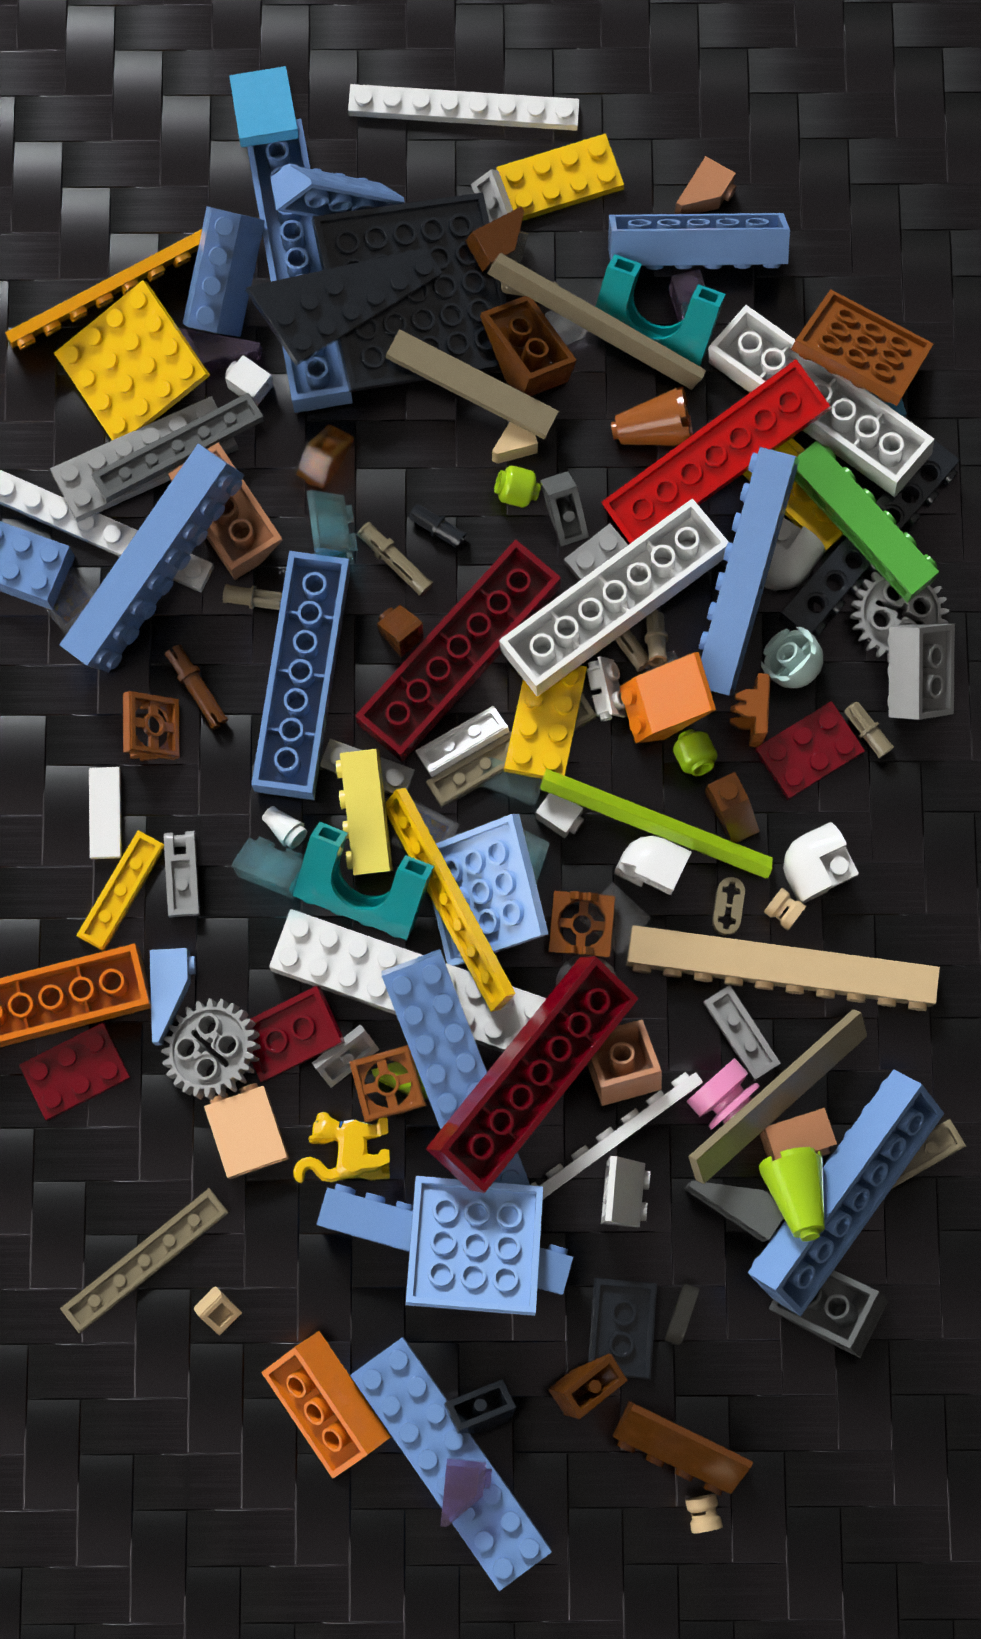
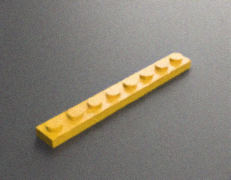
M396 789L385 802L387 816L408 856L434 866L427 892L490 1011L501 1010L516 993L407 789Z

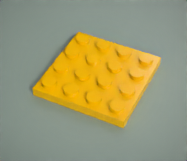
M144 280L139 282L54 352L111 440H115L154 422L210 376L156 294Z

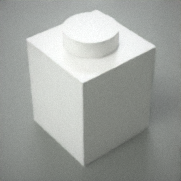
M242 355L238 362L233 361L225 373L227 387L240 397L249 392L257 406L274 386L271 374L244 355Z
M550 793L535 813L537 820L566 838L569 832L575 834L584 821L580 817L583 812L581 806Z

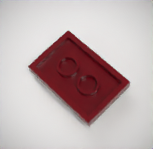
M832 701L755 749V752L787 800L857 758L865 751Z
M315 986L251 1018L255 1022V1026L251 1030H255L260 1034L253 1042L259 1044L261 1048L252 1053L259 1058V1061L252 1062L260 1082H266L345 1042L320 986Z
M103 1022L19 1064L46 1121L131 1079Z

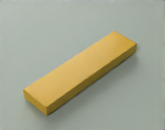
M139 830L137 831L77 933V937L102 951L106 950L163 852V843Z

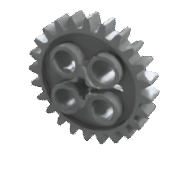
M877 572L871 575L873 583L865 579L862 584L865 590L858 589L855 592V595L861 601L858 600L851 603V606L858 609V612L853 613L850 618L859 620V623L852 629L853 631L862 630L863 633L858 638V641L867 639L869 643L865 650L869 651L873 647L877 648V658L884 652L887 653V662H889L888 636L890 626L917 624L914 621H919L923 624H948V621L942 619L941 616L949 613V609L941 608L940 606L947 598H938L936 595L942 589L941 586L933 589L930 585L927 586L908 603L900 595L899 600L894 601L887 596L886 592L887 588L892 586ZM876 601H880L885 607L878 606ZM914 601H920L924 604L926 608L925 614L921 615L915 612L913 608ZM898 608L903 610V618L901 620L896 618L898 614L896 610ZM879 613L885 617V627H879L874 623V614Z
M208 999L207 1006H205L200 1001H197L195 1011L188 1006L185 1008L187 1014L185 1018L176 1015V1019L179 1022L177 1027L169 1025L168 1028L173 1032V1035L164 1037L163 1040L168 1042L170 1047L162 1049L161 1052L170 1058L162 1063L164 1066L171 1068L166 1075L175 1079L173 1084L180 1089L183 1088L182 1091L186 1094L191 1095L193 1093V1096L198 1099H202L205 1094V1097L213 1100L217 1092L218 1095L224 1098L226 1097V1088L234 1092L237 1091L235 1082L238 1080L244 1084L247 1083L243 1076L245 1072L254 1073L249 1064L250 1062L259 1061V1058L252 1053L261 1048L259 1044L253 1042L260 1034L255 1030H251L255 1026V1022L247 1019L249 1014L242 1009L239 1011V1007L234 1003L228 1005L225 1000L220 999L217 1004L214 1000ZM216 1022L215 1029L208 1033L209 1026ZM195 1031L204 1040L209 1042L218 1054L228 1061V1067H225L218 1058L211 1054V1051L194 1037ZM236 1041L234 1050L228 1053L229 1045ZM194 1045L193 1053L187 1056V1050ZM211 1065H214L215 1067L213 1073L209 1076H206L208 1068Z

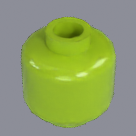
M508 466L505 471L500 470L494 492L498 494L499 500L502 503L525 508L531 500H537L540 484L536 483V475L533 471L517 466Z
M693 729L684 731L679 735L673 747V752L683 772L693 774V776H701L714 768L718 754L707 733Z

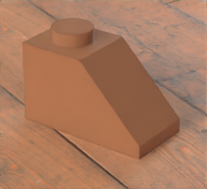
M705 156L678 199L674 214H698L719 209L723 201H729L737 186L734 185L736 173Z

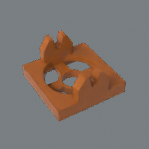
M758 673L752 689H745L735 695V699L744 702H739L730 707V712L738 713L740 717L730 718L729 723L739 730H750L749 746L753 747L760 746L768 733L769 674Z
M133 691L123 693V753H130V759L140 758V761L158 758L170 760L180 758L179 699ZM138 707L141 710L148 709V714L144 718L135 717ZM158 709L163 713L167 722H165L163 717L160 714H158ZM150 717H154L159 723V731L157 733L152 732L148 726ZM136 728H142L148 735V747L138 739ZM163 732H167L166 741L159 747L158 736L162 735Z
M554 891L549 952L610 958L616 897L598 895L591 892ZM580 901L579 913L575 914L571 919L560 918L567 906ZM589 902L601 910L605 921L593 920L592 916L588 914ZM579 916H587L591 921V928L586 933H578L574 929V920ZM560 927L571 928L572 932L576 934V946L571 945L563 938ZM593 930L604 931L602 937L596 943L589 947L585 946L586 936L591 934Z
M408 1045L349 1061L365 1122L392 1117L427 1106L416 1064ZM393 1060L400 1063L407 1069L408 1073L397 1076L389 1071L387 1061ZM377 1064L379 1074L375 1082L365 1085L367 1072L373 1065ZM386 1074L392 1075L396 1080L395 1089L390 1093H385L379 1088V1080ZM411 1082L409 1095L398 1105L395 1093L399 1090L400 1085ZM378 1092L386 1096L388 1108L376 1105L369 1099L367 1094Z

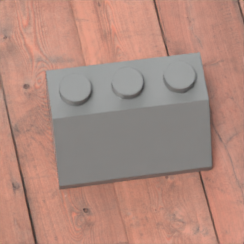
M908 624L889 627V696L887 699L889 717L920 720L954 714L955 624Z

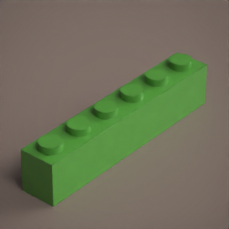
M815 441L797 456L799 465L794 481L907 603L935 580L939 573L935 561L929 555H923L919 551L914 538L906 532L903 533L896 526L895 518L888 511L880 509L876 504L873 494L867 489H862L855 482L854 474L847 467L842 468L835 460L836 456L828 446H822L818 441Z

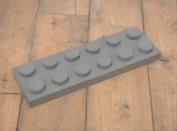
M212 396L50 468L51 474L76 522L170 481L168 473L177 467L106 503L92 480L91 474L218 409ZM234 437L220 444L226 454L238 450Z

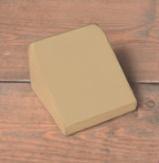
M216 1286L194 1307L197 1315L219 1336L242 1314Z

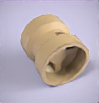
M781 888L764 910V913L779 919L781 926L789 930L806 905L801 901L791 899L789 892ZM788 906V907H789L788 911H787L786 913H784L783 911H784L785 908Z
M716 1494L685 1500L687 1510L692 1515L690 1522L692 1533L708 1532L723 1527L721 1517L717 1515L716 1511L718 1506Z

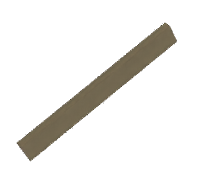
M499 253L487 273L691 390L702 380L706 372L702 367L502 253Z
M854 1009L851 1010L688 1156L696 1181L705 1184L867 1037L861 1012Z

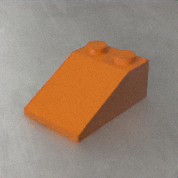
M694 652L640 674L619 686L621 699L625 705L635 743L665 740L716 710L699 652Z

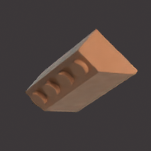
M219 442L208 448V450L234 467ZM183 464L168 473L171 482ZM243 479L241 480L242 486L235 495L230 496L225 503V510L221 517L213 521L207 529L208 534L206 537L234 580L259 566L282 542L280 534Z

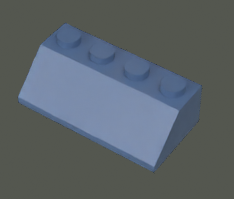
M287 164L270 177L276 210L313 217L405 203L403 196L381 183L368 181L366 178L348 177L343 173L323 172L318 168L309 169L299 167L297 164Z
M207 206L182 324L208 332L241 336L249 295L245 290L252 284L265 220Z

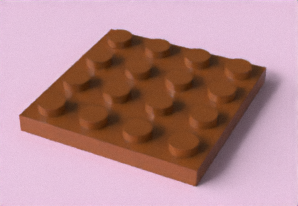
M830 289L796 338L791 350L798 353L801 358L821 365L829 373L839 375L851 381L854 386L866 389L877 395L882 401L897 406L929 354L933 343Z

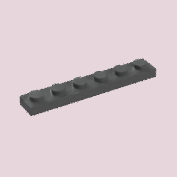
M248 392L92 473V480L106 503L185 463L197 444L202 445L206 449L218 442L221 444L263 422V415Z

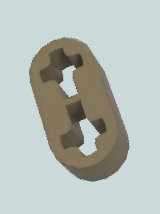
M734 877L723 879L716 891L712 926L722 936L734 934L741 924L745 887L739 879ZM729 884L734 885V890L739 891V895H734L732 904H727V893L722 892V889H727ZM729 909L731 910L730 920L735 921V925L732 924L728 929H723V923L718 922V919H722L725 915V910Z

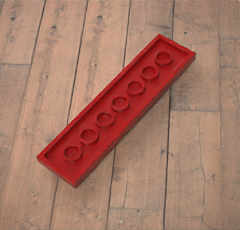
M795 359L601 503L631 544L689 500L693 499L699 506L746 472L753 452L758 454L760 447L775 451L832 408L798 360Z

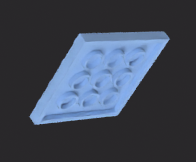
M510 814L436 843L494 953L549 935L519 814ZM433 903L447 964L455 967L465 964Z
M416 1176L405 1305L535 1316L543 1186L493 1182L488 1190L482 1193L470 1191L458 1179Z

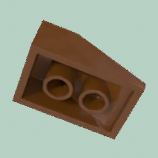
M523 296L481 312L480 318L505 380L511 387L529 396H533L568 382L577 360L533 299Z

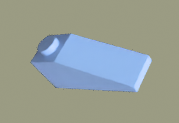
M187 948L150 950L152 1043L156 1046L163 1045L165 1041L163 1038L167 1036L170 1030L168 1027L172 1025L191 984V975L196 974L195 956H190Z

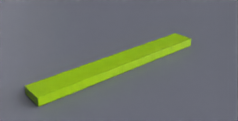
M546 769L540 789L763 878H768L772 871V857L552 770Z

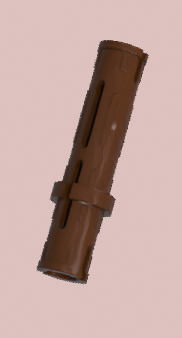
M181 644L172 647L174 651L171 652L169 649L165 656L178 673L177 679L181 684H185L209 722L211 729L214 730L221 727L220 723L225 724L229 719L225 716L200 677V669L192 664Z

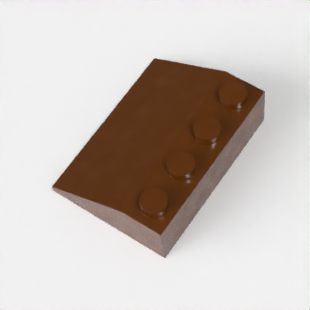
M628 1401L613 1433V1437L618 1439V1447L633 1454L637 1448L647 1453L645 1460L662 1468L666 1462L676 1467L674 1474L692 1482L694 1477L706 1482L703 1488L719 1496L722 1495L723 1491L731 1494L753 1464L751 1460Z

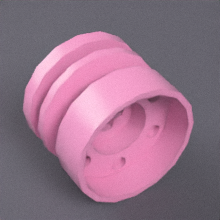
M734 1058L686 1102L699 1117L711 1110L715 1112L716 1116L708 1126L712 1130L721 1121L725 1124L752 1100L750 1095L760 1086L758 1083H755L745 1090L742 1088L741 1083L747 1077L748 1072Z

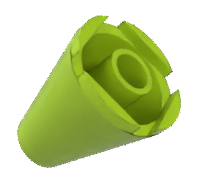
M798 1147L781 1151L782 1158L774 1161L769 1156L760 1163V1174L791 1233L795 1238H801L803 1242L818 1239L820 1237L819 1233L825 1229L823 1158L821 1152L818 1151L816 1154L814 1148Z

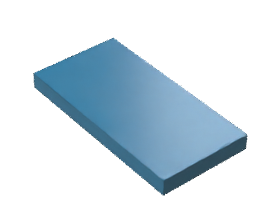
M286 66L229 75L239 140L242 148L299 138Z

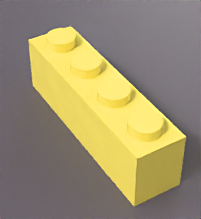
M370 749L340 753V760H336V772L338 779L343 778L344 790L339 791L341 809L346 808L347 821H343V831L348 832L346 839L350 841L351 851H346L348 870L353 869V875L393 871L380 750Z

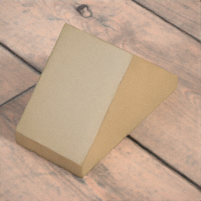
M509 422L492 451V461L498 464L536 454L538 450L536 435Z

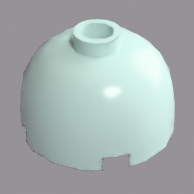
M796 627L798 630L793 631L788 629L780 631L772 637L763 651L766 657L764 663L761 661L762 669L765 674H769L772 681L784 688H800L808 685L817 677L823 665L821 646L816 638L802 627Z

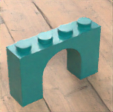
M614 254L607 266L595 307L700 366L706 355L726 294L698 284L691 297L685 318L682 321L670 326L653 324L641 316L634 303V289L642 264Z
M319 822L310 836L293 896L302 899L307 904H315L330 910L336 915H343L356 920L364 926L374 927L387 932L392 937L407 940L415 926L434 866L405 855L397 869L389 892L378 896L361 894L345 882L340 871V858L348 832Z

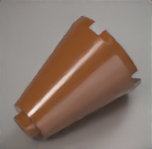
M684 388L672 389L615 415L616 421L611 422L614 440L619 439L622 445H680L693 435L691 416L688 413V402Z

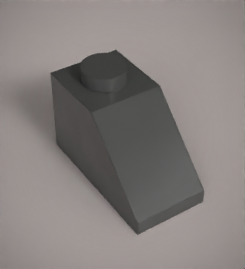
M569 472L540 480L546 507L560 545L564 546L589 538L578 488Z

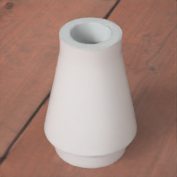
M275 806L267 809L262 816V820L270 827L284 847L296 848L307 835L303 822L285 814Z

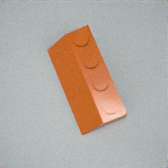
M320 1331L295 1346L261 1372L332 1479L391 1438L383 1423L376 1416Z

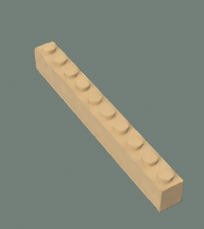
M635 925L631 928L626 966H632V971L650 974L651 969L663 971L664 976L681 978L682 973L694 975V980L712 982L713 977L725 979L724 984L743 986V982L755 983V988L762 990H773L774 986L786 987L785 992L791 994H804V990L815 991L816 996L832 999L835 998V994L847 996V1001L865 1003L867 998L878 1000V1005L896 1007V1003L908 1004V1009L916 1011H927V1007H932L936 1004L940 967Z

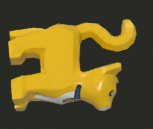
M326 1112L317 1114L316 1121L313 1124L312 1135L309 1136V1143L326 1144L337 1141V1165L332 1169H327L319 1159L313 1157L302 1158L296 1163L293 1170L295 1180L302 1183L305 1178V1172L309 1169L313 1170L322 1181L327 1182L353 1178L371 1181L390 1179L389 1150L382 1149L375 1155L368 1154L367 1140L388 1134V1119L381 1118L376 1124H368L356 1120L337 1121Z

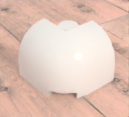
M783 518L764 587L773 591L799 588L808 579L824 555L825 546L821 540L805 526L801 529Z
M832 822L797 838L792 842L785 854L783 869L786 879L797 901H801L803 904L859 875L845 847L847 845L846 841Z
M656 836L640 837L631 842L623 852L614 874L642 887L643 883H646L671 895L692 852L664 838Z

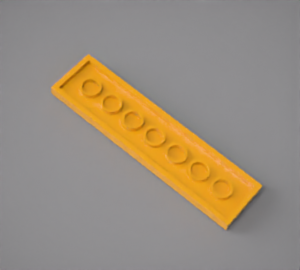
M202 229L5 332L11 347L18 346L22 350L35 343V336L42 332L49 336L60 330L61 322L70 318L73 323L88 315V308L96 305L100 309L113 302V295L120 291L125 295L141 280L148 278L149 282L163 276L166 267L173 264L175 268H178L188 263L192 257L191 254L198 251Z

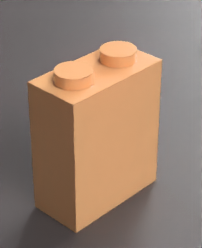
M257 1083L240 1088L241 1094L228 1097L227 1093L224 1098L220 1095L215 1096L213 1100H210L211 1104L204 1106L226 1176L229 1179L289 1159L267 1090L264 1086L258 1087Z

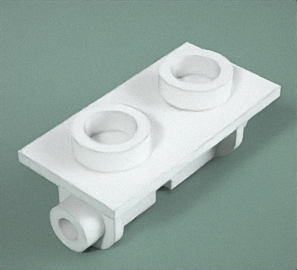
M599 656L597 661L588 663L589 668L586 670L591 690H602V693L592 696L596 715L600 717V721L611 720L612 715L624 718L626 713L619 688L618 679L620 672L618 666L613 659Z

